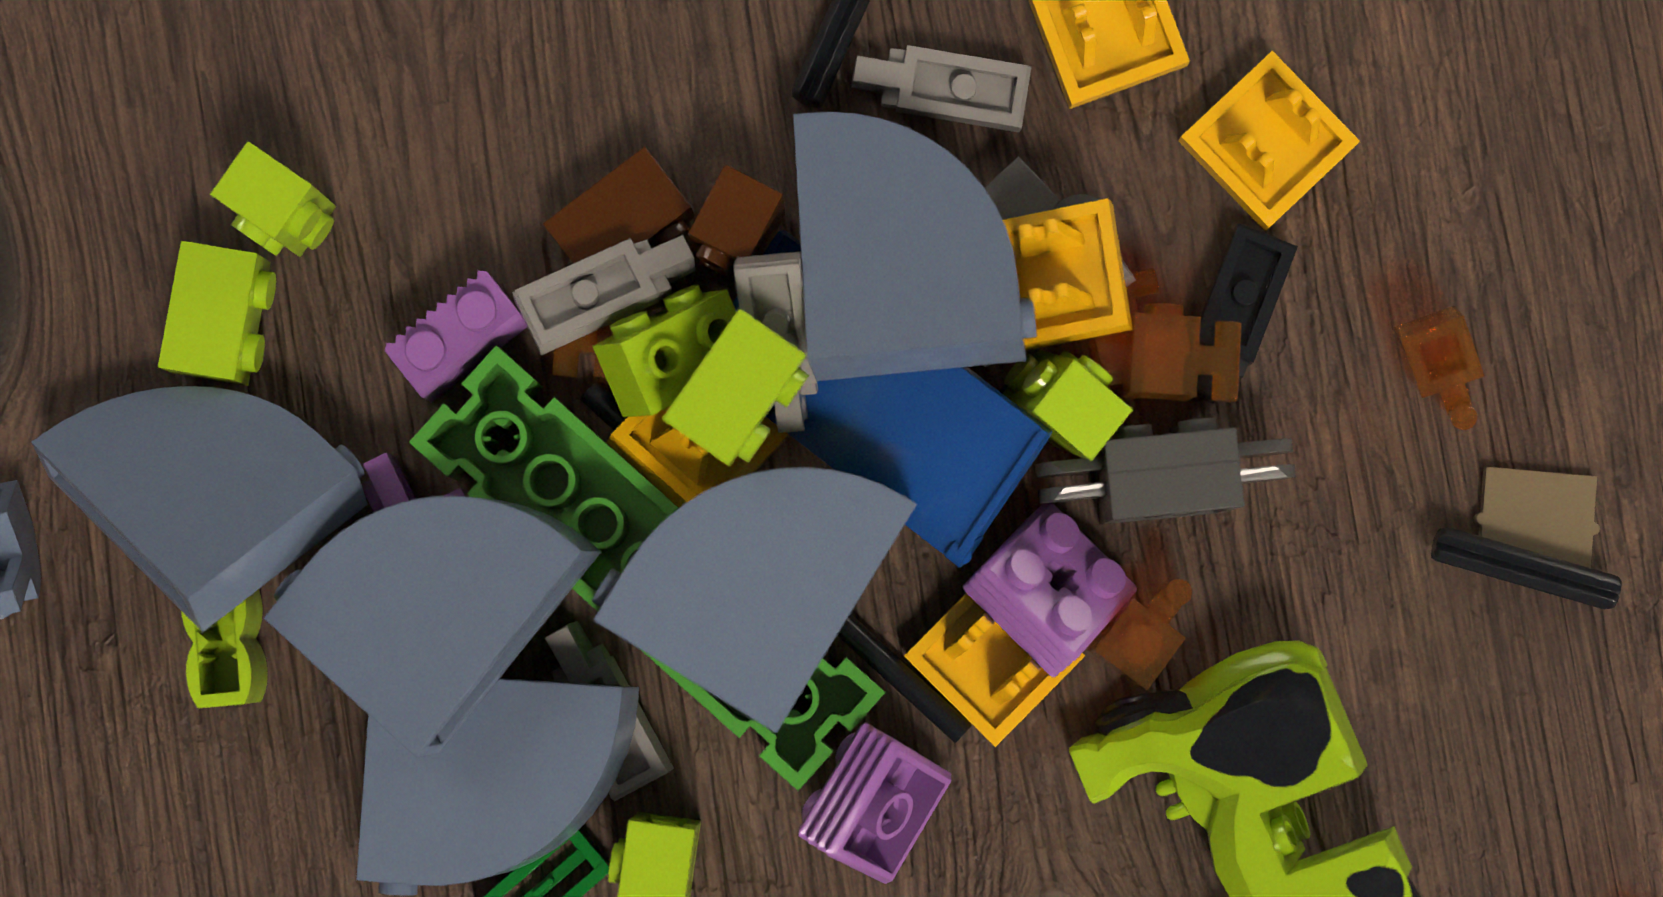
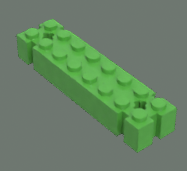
M496 345L462 383L473 396L458 412L443 404L409 443L447 477L459 481L466 472L472 476L477 483L467 493L469 497L502 500L530 507L552 516L571 527L598 548L601 553L572 589L595 610L599 611L601 607L594 604L592 599L610 570L614 568L623 573L643 542L666 518L679 508L555 397L545 408L541 407L533 398L543 386ZM517 426L520 434L514 436L519 441L516 450L510 453L502 449L495 454L492 446L498 445L499 442L492 438L494 432L499 427L511 431ZM642 651L738 738L751 726L768 741L769 744L759 756L797 791L802 788L832 754L833 748L823 738L839 721L851 732L886 693L847 657L836 668L822 658L807 682L811 693H807L805 698L812 699L810 707L805 712L795 707L791 709L777 733Z

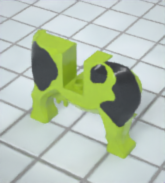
M1274 641L1235 653L1206 669L1187 682L1182 688L1122 697L1106 707L1097 717L1095 727L1098 733L1082 737L1069 747V753L1088 798L1093 804L1109 798L1122 788L1129 779L1139 774L1149 772L1168 773L1170 778L1156 785V793L1159 796L1177 793L1182 802L1169 806L1165 812L1166 817L1170 820H1177L1191 815L1196 822L1207 830L1213 870L1229 897H1421L1408 876L1412 866L1394 826L1298 860L1306 850L1302 840L1310 837V830L1306 817L1295 800L1358 778L1368 766L1326 668L1328 664L1322 652L1315 646L1301 641Z

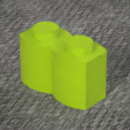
M259 589L204 632L181 611L185 630L193 642L187 658L186 679L195 705L198 708L261 702L267 687L268 669L263 649L256 639L263 616L262 599Z

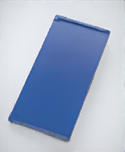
M781 230L773 238L763 255L801 252V242L786 230ZM738 296L733 302L736 312L740 309ZM968 367L818 381L817 394L806 395L808 419L804 420L805 430L786 433L835 471L857 475L879 483L916 503L917 505L905 525L945 555L957 567L961 568L964 564L969 563L972 554L984 538L983 535L1032 465L1053 431ZM773 405L766 417L777 425L775 407Z

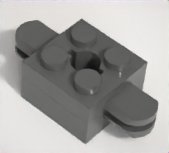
M1217 418L1178 422V426L1169 427L1170 434L1153 436L1152 424L1119 427L1092 461L1081 458L1035 464L1037 478L1094 473L1095 483L1038 490L1039 503L1097 498L1099 525L1226 513L1245 507L1242 484L1296 478L1295 464L1242 469L1240 467V459L1293 452L1292 439L1284 438L1238 443L1236 428L1218 429Z

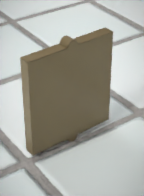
M1483 467L1480 513H1477L1473 518L1474 523L1479 525V536L1591 568L1593 535L1598 534L1600 531V526L1594 522L1597 476Z

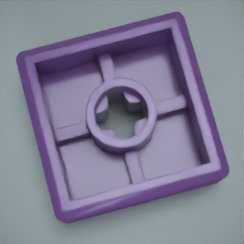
M1043 503L963 585L964 591L1052 677H1056L1082 654L1137 591L1136 585L1125 575L1122 567L1109 559L1079 530L1076 522L1070 516L1063 514L1053 503Z
M865 723L859 726L856 733L848 735L841 742L836 753V767L824 787L815 791L807 799L803 807V822L799 827L798 835L800 838L808 841L809 844L817 847L818 850L826 853L827 856L887 884L893 881L952 780L949 771L870 724Z

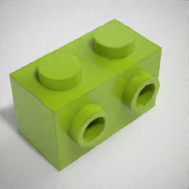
M247 141L210 193L211 196L238 214L230 225L275 256L280 253L283 247H286L299 257L302 256L307 247L311 250L316 249L327 237L334 224V219L330 215L336 208V205L313 185L249 141Z
M181 241L158 368L173 374L248 386L251 372L257 373L260 370L264 357L265 338L264 335L258 334L262 309L269 310L275 296L276 274L269 271L271 262L258 253Z
M693 285L676 291L663 299L666 309L648 317L646 311L624 317L610 325L613 336L592 346L623 417L652 416L673 404L737 313L727 289L701 292L699 285Z
M739 309L662 420L728 466L732 465L737 456L748 463L771 431L761 422L777 401L787 408L810 376L800 369L806 359V354L745 311Z
M1037 350L1033 356L1026 354V361L1016 362L1004 380L1008 387L1002 394L1053 431L1048 439L1049 443L1054 447L1090 461L1094 459L1133 410L1107 388L1113 381L1109 373L1087 356L1082 355L1078 359L1066 350H1063L1060 355L1042 350Z
M637 812L628 822L626 838H619L618 843H614L612 849L608 882L619 884L618 897H690L701 820Z

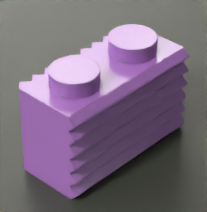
M478 270L477 279L468 278L467 287H457V295L447 294L446 303L437 302L436 311L427 310L426 319H417L416 327H406V335H396L395 343H386L385 352L418 394L432 403L474 370L496 345L499 348L503 347L527 328V325L519 309L497 281L487 271Z

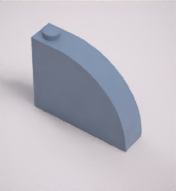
M840 112L793 114L807 358L816 381L1026 361L1024 338L1037 337L1034 303L1029 298H1021L1014 253L1006 226L985 188L969 169L949 151L928 137L905 126L881 118Z
M179 386L134 392L89 407L63 420L31 442L48 477L202 632L368 505L360 482V478L365 475L364 470L349 449L343 445H339L334 449L314 429L294 414L264 399L234 390L215 387Z
M807 467L779 468L755 472L726 481L701 493L666 518L643 542L623 573L614 568L610 570L592 599L594 604L601 607L593 620L777 733L917 504L879 483L857 475L828 469Z
M437 496L409 500L372 513L336 535L318 551L302 570L294 571L281 582L274 593V599L277 602L264 619L414 757L436 754L444 748L599 556L601 551L571 527L552 516L527 506L502 500L463 496Z
M499 678L439 753L414 757L368 714L356 880L379 882L378 893L417 895L418 885L444 886L492 877L530 864L556 849L574 835L594 814L617 779L629 751L635 728L639 687Z

